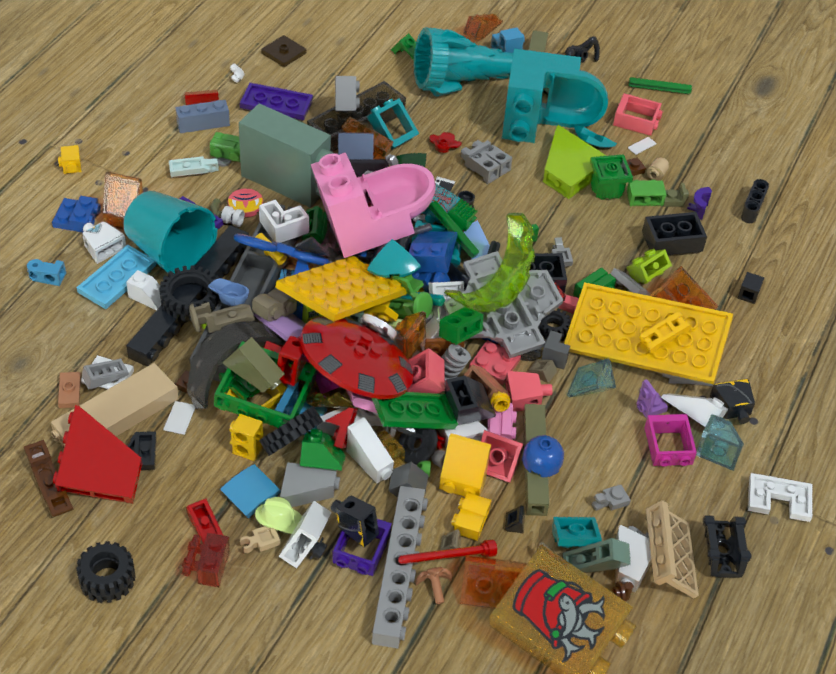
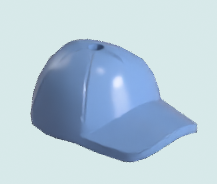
M222 278L216 279L208 285V288L218 293L220 301L230 307L244 304L249 295V289L246 286Z

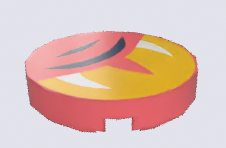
M244 188L236 190L228 198V206L233 207L234 210H244V217L257 215L259 205L263 204L262 195L253 189Z

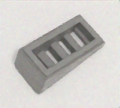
M122 359L83 366L82 378L88 389H94L128 376L129 372Z

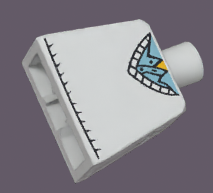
M101 222L95 226L92 223H87L83 227L84 245L97 264L118 253L126 246L125 235L106 222Z

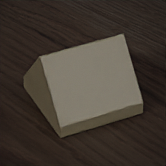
M458 529L442 536L440 550L460 548L461 535Z

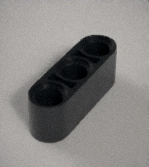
M763 179L754 181L741 214V219L744 222L750 224L757 220L769 188L767 181Z

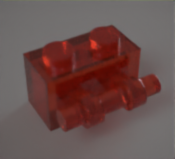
M207 533L203 545L200 544L202 537L200 535H193L192 541L189 542L187 547V557L184 558L182 563V574L190 576L191 571H196L198 584L219 587L230 552L229 536ZM196 554H201L199 561L195 560Z

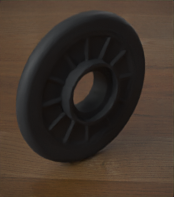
M414 428L416 432L411 436L402 433L398 442V452L401 459L406 463L413 462L415 465L421 461H427L434 454L437 447L438 438L435 429ZM421 439V445L418 448H414L415 441Z

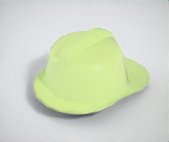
M282 497L266 499L265 504L260 505L255 511V517L260 524L288 534L293 533L302 518V515L291 507L289 501Z

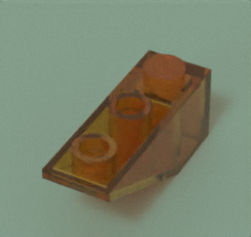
M490 13V15L476 14L475 16H469L463 34L475 40L484 39L502 24L503 20L498 19L499 16Z
M349 117L342 126L345 133L374 134L373 159H385L390 153L394 143L392 140L352 117Z

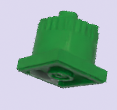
M624 154L591 157L590 163L593 168L591 188L596 193V197L601 200L621 198L625 191L626 183L633 182V176Z

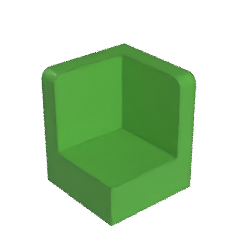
M399 274L391 276L392 280L402 283L401 286L406 288L408 295L412 292L416 293L424 286L423 281L413 278L412 274L405 277H399Z

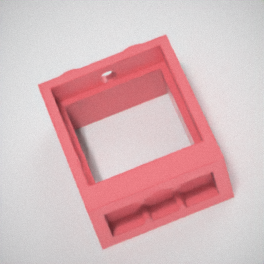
M624 93L615 113L613 126L651 136L653 130H657L659 120H661L663 111L660 110L662 103ZM626 110L639 114L651 116L653 118L650 121L647 119L625 114Z

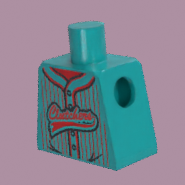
M435 183L436 189L432 202L437 201L448 213L460 198ZM429 206L422 212L426 215V222L430 224L435 221L441 223L429 209Z

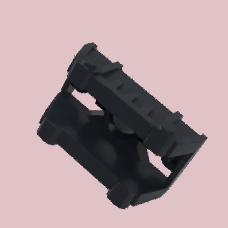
M704 515L702 522L705 527L704 537L707 541L708 565H710L711 569L710 576L723 578L742 577L748 561L752 557L750 550H747L744 532L746 519L734 516L730 522L717 521L712 515ZM725 527H729L731 536L728 540H726V536L722 534L724 532ZM718 546L725 547L728 552H719ZM729 562L735 565L736 572L731 571L730 566L727 565ZM718 565H722L720 571L717 572Z

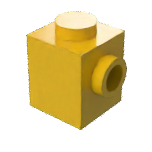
M78 145L61 147V156L58 157L59 167H63L64 174L82 172Z

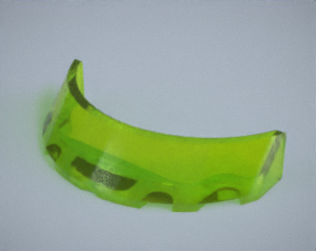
M508 213L506 216L508 224L507 247L503 261L493 278L480 289L470 293L462 294L459 290H445L444 294L466 308L479 312H492L501 307H506L518 297L519 292L524 289L529 280L530 265L534 263L535 253L532 250L533 227L523 213Z

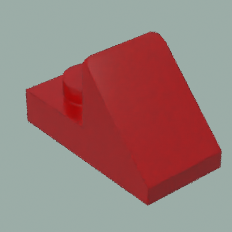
M348 408L325 420L340 426L339 429H336L333 436L335 447H347V427L354 423L358 409Z

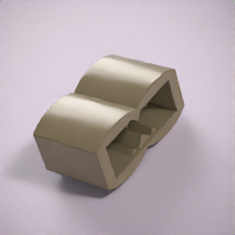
M274 289L268 294H260L252 302V312L267 321H274L281 316H288L294 313L297 308V300L279 289Z

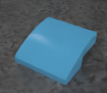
M255 464L241 471L220 489L248 518L255 513L260 505L265 504L266 499L277 497L281 493V490Z

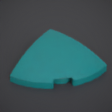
M577 124L574 126L578 137L589 144L599 147H615L617 145L614 141L596 134Z
M392 239L376 255L367 271L383 278H389L390 275L398 274L399 277H405L421 268V265L406 249Z

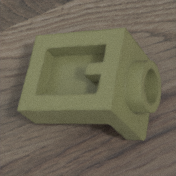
M680 183L679 190H666L664 207H684L685 201L689 198V191L686 189L685 183Z

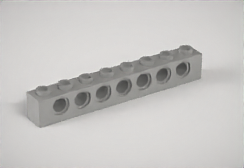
M400 486L373 628L372 645L399 649L400 640H405L406 627H403V620L408 621L410 608L406 607V602H411L413 588H409L410 582L414 583L416 570L412 568L413 564L418 562L407 563L401 566L398 565L400 564L398 558L401 555L419 553V551L415 550L416 546L421 545L422 533H419V528H424L425 516L422 515V510L426 511L428 498H424L425 489ZM393 620V621H395V622H394V623H389V622H387V621Z

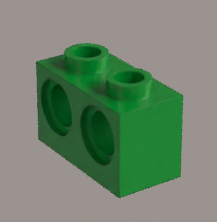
M465 306L441 318L439 337L456 345L483 331V314Z

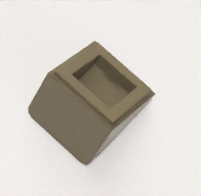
M537 359L528 370V373H537L540 380L544 382H550L557 372L553 360Z

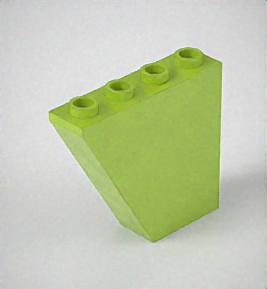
M558 125L556 126L547 159L543 182L570 199L591 183L593 168L590 163L591 157L606 155Z

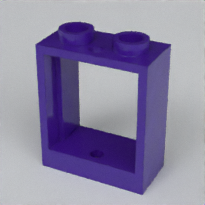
M377 519L379 535L376 538L380 539L372 561L344 552L350 536L342 531L333 550V563L341 568L355 570L362 575L374 576L391 536L392 523Z

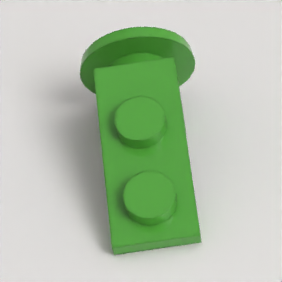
M412 292L410 295L413 301L402 298L390 300L389 308L399 315L398 318L415 322L427 319L433 307L432 297L427 292H420L419 294Z

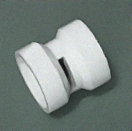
M225 206L221 219L225 224L231 223L235 227H241L245 212L244 210H234L233 207Z

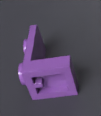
M647 379L643 380L637 401L638 410L644 414L646 419L648 415H659L667 412L668 406L659 393L655 391Z

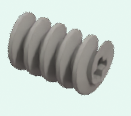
M451 344L441 357L444 359L445 382L446 379L456 378L471 359L470 353L459 345Z

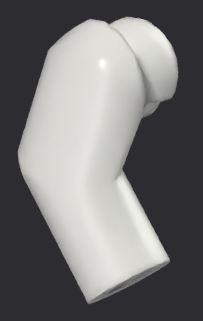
M232 64L230 70L234 75L231 76V79L238 83L240 79H243L244 71L236 64Z

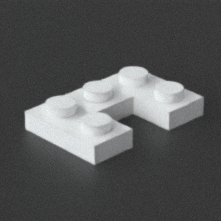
M754 473L750 474L748 511L769 515L771 498L790 502V519L811 521L812 484Z

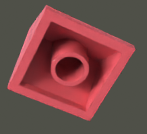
M484 430L481 442L491 444L487 475L510 483L521 460L523 443Z

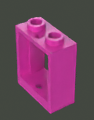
M687 414L648 415L644 428L653 466L693 465L697 451ZM655 433H680L684 451H659Z

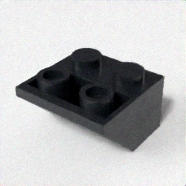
M467 376L446 379L444 394L448 399L458 425L496 416L482 383Z

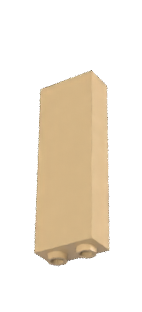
M153 363L81 404L80 407L112 434L118 436L179 400L178 387ZM74 409L51 422L53 430L51 435L56 442L60 441L63 449L65 447V444H63L64 433L69 431L70 424H68L69 413L73 412Z

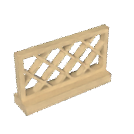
M661 500L646 509L654 582L658 585L668 583L690 597L696 598L699 596L689 523L668 510V503Z

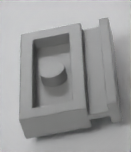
M616 268L610 273L616 278L618 285L621 287L624 285L628 288V292L650 296L651 293L627 273Z

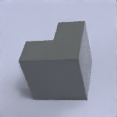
M550 331L544 346L542 359L553 360L556 368L564 370L569 356L570 345L561 343V333Z
M413 462L392 470L393 473L388 491L398 497L400 486L425 489L426 493L429 475Z

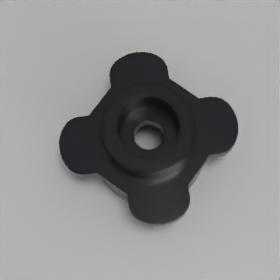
M323 537L309 551L312 553L309 558L310 560L313 557L319 560L326 549L327 544L322 542Z

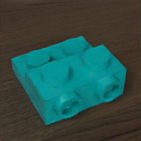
M553 517L552 534L554 542H557L558 546L571 548L573 546H587L602 541L595 517Z

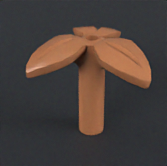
M443 567L427 569V571L421 572L415 580V585H418L427 578L431 580L436 604L444 603L439 577L452 580L451 572Z

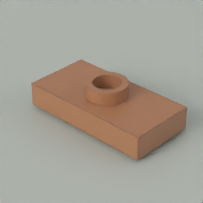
M80 372L60 373L59 408L80 406Z

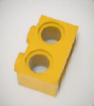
M239 414L236 421L233 420L229 428V432H231L230 444L232 445V454L255 462L263 448L259 441L263 438V421Z

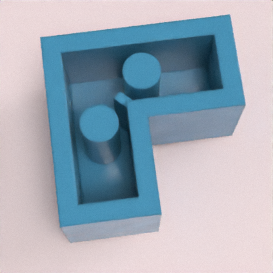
M518 27L492 34L491 48L501 49L502 52L514 53V48H523V43L525 42L524 34L520 32Z

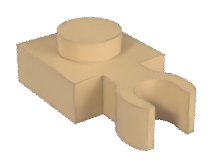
M266 526L252 530V537L245 536L240 539V545L249 544L243 547L244 553H249L256 547L262 552L280 545V538L276 530Z

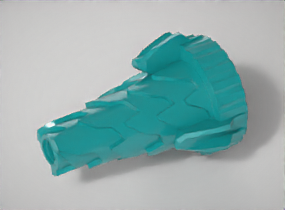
M425 27L420 31L416 42L414 77L418 88L431 91L434 96H442L455 91H462V85L459 83L461 81L510 78L514 53L476 45V43L449 29L442 30Z

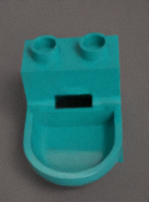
M514 48L502 139L535 143L538 124L560 125L561 127L574 128L575 124L583 127L590 126L598 122L607 111V90L595 75L580 70L581 57ZM543 88H549L547 103H542Z

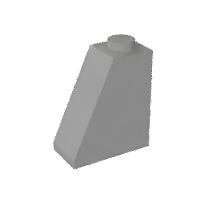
M287 462L280 497L289 501L291 507L334 498L335 489L339 490L340 477H337V470L304 467L298 463Z

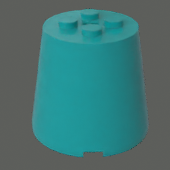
M146 191L137 196L128 207L124 217L126 236L167 273L172 271L174 274L175 268L183 271L182 266H187V270H191V265L195 266L216 242L218 229L215 228L214 221L216 218L214 214L207 208L157 191Z

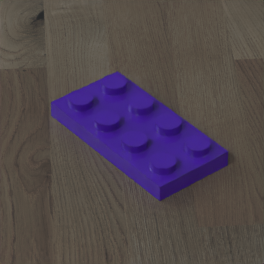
M249 83L240 101V108L252 110L260 103L293 119L305 120L313 101V95Z

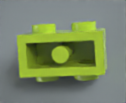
M651 249L644 253L645 256L632 260V264L626 268L630 277L637 283L646 284L652 281V278L663 274L672 264L665 249L657 251Z

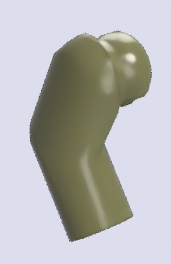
M215 198L210 205V211L221 218L222 211H219L221 201Z

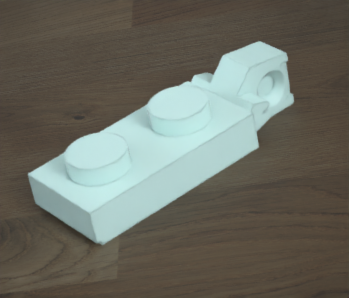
M202 156L169 160L171 177L219 171L217 158L204 159Z

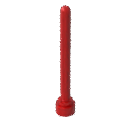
M494 539L484 540L478 546L401 555L398 561L400 564L477 554L485 557H495L497 555V544Z

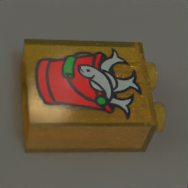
M543 544L539 546L489 617L490 627L556 674H606L611 663L602 657L611 643L622 649L637 627L628 620L633 609L630 604Z

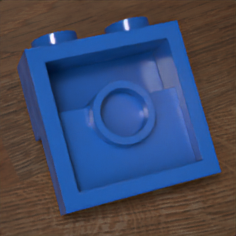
M80 196L79 200L64 198L52 221L53 227L84 232L83 227L85 224L92 223L94 225L95 217L100 213L101 204H99L98 198Z

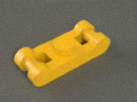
M678 311L643 332L639 339L647 345V350L653 353L660 346L678 335L688 332L692 326L683 319L684 315ZM656 336L657 339L653 341L651 337Z

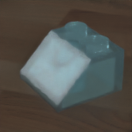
M711 414L703 431L696 456L734 471L744 443L731 421Z

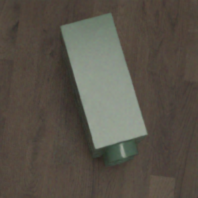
M259 103L239 122L241 176L311 208L321 198L311 164L319 162L327 154H333L330 151L331 135Z

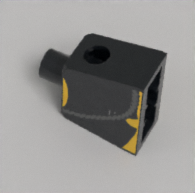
M749 379L714 384L710 398H717L724 403L723 406L728 409L724 418H737L740 424L748 423L750 421L749 415L752 414L755 405Z
M348 496L343 502L337 499L332 503L331 511L337 515L338 527L365 548L379 535L376 508L354 496Z

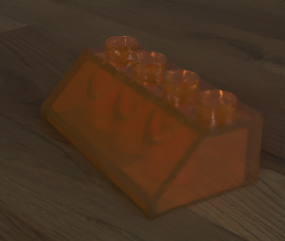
M466 555L460 604L514 611L512 606L514 597L527 576L533 571L541 569L553 577L552 566Z

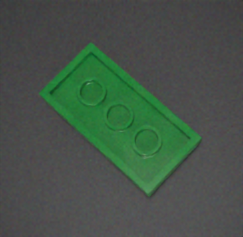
M406 392L402 396L392 399L372 398L383 427L455 429L458 425L445 394Z

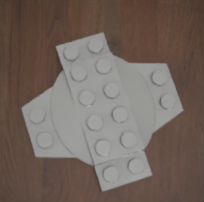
M498 251L465 261L463 267L470 280L465 291H461L444 303L447 315L465 306L482 313L483 331L471 338H489L499 342L500 346H504L509 358L544 347L546 342L538 329L541 320L563 303V298L547 270H526L523 273H516L512 271L511 267L505 266Z

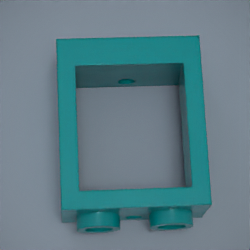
M400 98L395 101L393 99L383 103L384 107L382 108L380 106L370 110L372 113L367 116L386 152L419 134ZM390 108L394 110L406 134L395 140L380 116L381 113Z

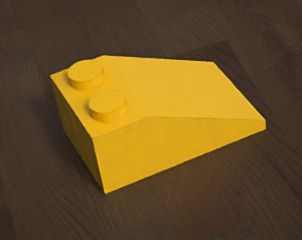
M450 433L439 489L466 497L467 493L481 496L486 481L491 444Z

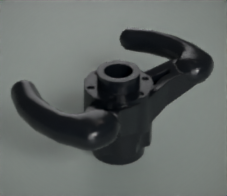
M591 36L578 46L572 45L567 47L565 55L581 57L580 63H583L588 58V51L594 46L593 59L597 62L600 57L599 42L595 36Z

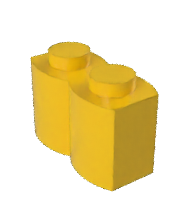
M467 493L465 498L461 497L458 505L459 514H454L451 523L454 526V530L458 529L461 536L478 541L489 514L492 500L472 493Z

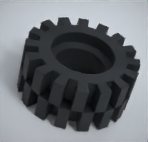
M558 308L557 311L554 310L544 317L538 328L544 341L547 340L550 331L561 333V341H564L571 324L569 314L566 315L565 311L561 313V309ZM554 323L560 327H551L548 324Z

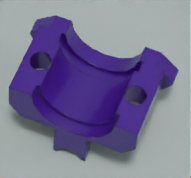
M710 187L698 189L694 194L695 204L689 203L687 209L695 211L700 220L703 219L706 206H708L712 194Z

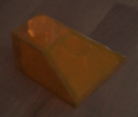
M422 311L405 316L402 322H398L395 327L397 346L408 360L426 338V312Z

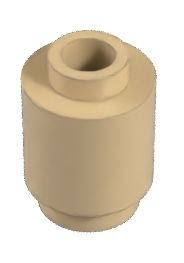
M662 157L655 159L647 169L648 177L651 180H661L669 169V162Z

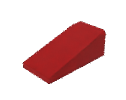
M206 498L186 506L189 519L203 545L224 536Z

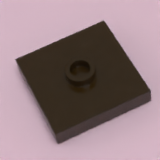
M283 35L263 47L261 53L279 65L286 67L305 55L306 48Z

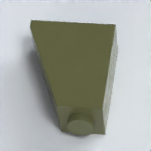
M252 337L223 362L226 367L263 393L269 388L274 390L281 383L279 379L284 375V372Z

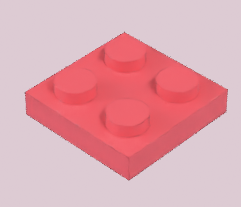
M487 340L470 363L469 368L472 364L483 367L499 384L504 385L507 371L515 369L521 359V355L509 358L504 347Z

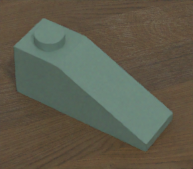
M611 538L564 552L563 560L577 573L614 570L631 565L629 543Z

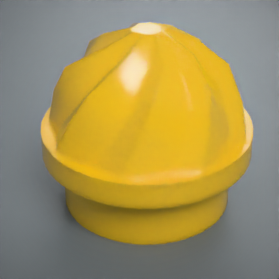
M498 391L493 393L490 403L493 409L503 412L510 406V397L505 392Z

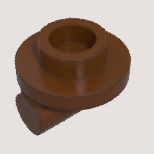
M621 581L616 582L615 587H613L615 600H618L619 603H625V601L629 600L633 590V583L626 582L623 584Z

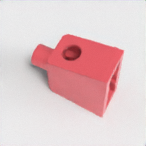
M507 371L505 387L510 397V403L513 404V411H524L525 404L541 405L543 396H552V385L541 384L537 373Z

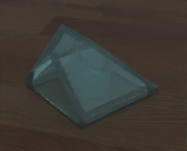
M609 358L579 367L567 396L570 398L616 388Z

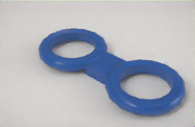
M244 234L234 235L236 242L269 252L278 251L286 253L299 260L322 266L330 263L323 256L296 249L290 245L275 241L271 243Z

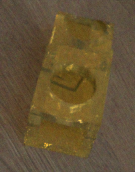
M385 430L376 434L394 461L393 469L405 463V449Z

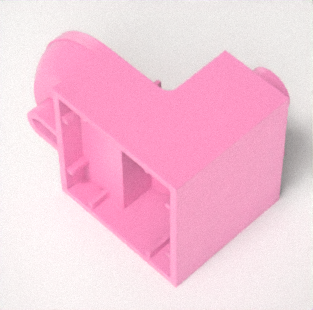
M346 152L340 155L334 153L327 154L319 162L311 164L327 217L344 258L378 247L392 239L398 240L415 234L411 219L427 209L432 202L436 189L432 173L425 167L416 164L393 165L366 175L362 174L358 178Z

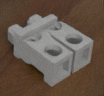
M477 140L472 144L471 150L467 147L461 150V157L465 160V167L480 174L486 184L511 171L512 157L496 146L491 145V142L488 140L483 143Z

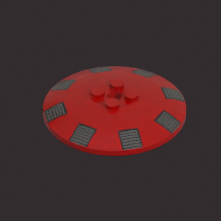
M318 317L306 323L300 334V345L309 362L327 379L348 391L370 398L392 399L405 394L413 382V370L403 352L385 336L366 325L345 318L333 322L326 317Z

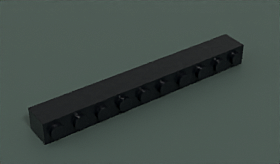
M230 225L195 265V270H198L200 266L203 267V272L208 269L210 274H215L216 278H223L225 274L230 272L231 267L239 261L247 248V245L236 242L234 235L244 234L249 236V233ZM190 283L177 287L172 295L178 301L191 303L202 300L208 291L202 285ZM161 305L126 345L128 358L148 367L158 358L163 348L169 345L173 336L179 333L184 323L189 321V317L186 316L185 321L181 320V315L177 319L173 318V314H167V310L164 311L163 305Z

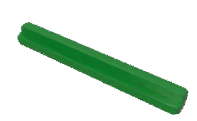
M630 77L628 83L629 87L683 94H691L692 85L634 77Z
M437 201L431 202L429 209L449 232H457L456 241L471 258L476 257L479 253L476 246Z

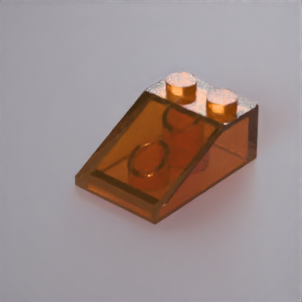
M106 172L102 211L104 222L114 228L124 230V217L128 207L137 196L143 193L142 179Z
M682 266L670 273L650 294L652 297L714 310L718 308V305Z

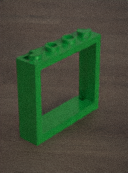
M244 341L241 342L239 348L245 343ZM262 348L277 365L279 353ZM291 361V362L289 363V366H290V367L292 366V364L294 363V361ZM305 363L298 379L306 382L290 415L227 395L237 375L229 368L214 394V407L238 415L243 414L263 421V424L279 428L300 414L316 380L317 369L311 363Z

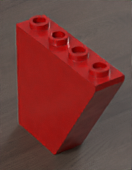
M75 405L74 411L70 412L68 417L69 431H65L63 437L64 451H60L58 457L59 471H55L53 477V484H55L57 491L62 492L66 490L67 493L133 504L142 468L141 457L84 409Z

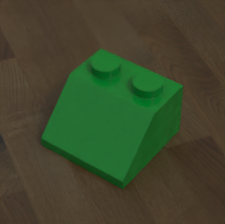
M311 429L306 432L302 441L300 466L342 471L346 455L339 447L334 446L335 442L328 433H323L319 429Z

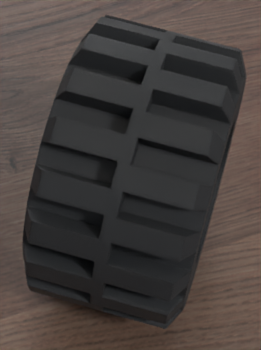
M105 541V544L95 543L96 546H89L87 552L83 551L80 555L81 559L77 561L78 567H76L80 588L83 594L89 596V599L92 601L97 599L98 603H103V601L112 603L113 599L118 601L122 599L121 595L126 596L129 593V589H132L134 586L133 581H135L136 576L130 551L127 552L125 546L120 547L119 543L116 542L114 544H110V541ZM105 568L116 569L113 574L108 576L96 575Z

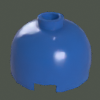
M547 435L536 436L529 440L524 448L523 465L530 473L533 471L541 474L540 477H551L557 474L562 467L564 451L557 439Z

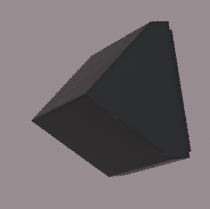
M521 505L506 513L505 531L524 534V506Z

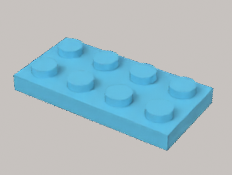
M126 245L77 286V293L107 309L128 291L126 282L137 270L147 274L156 267V262L135 248Z

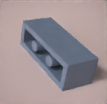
M226 100L175 107L176 121L180 133L230 126L229 109Z

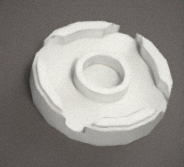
M369 314L362 315L360 319L361 324L379 332L391 341L395 339L397 332L389 324Z

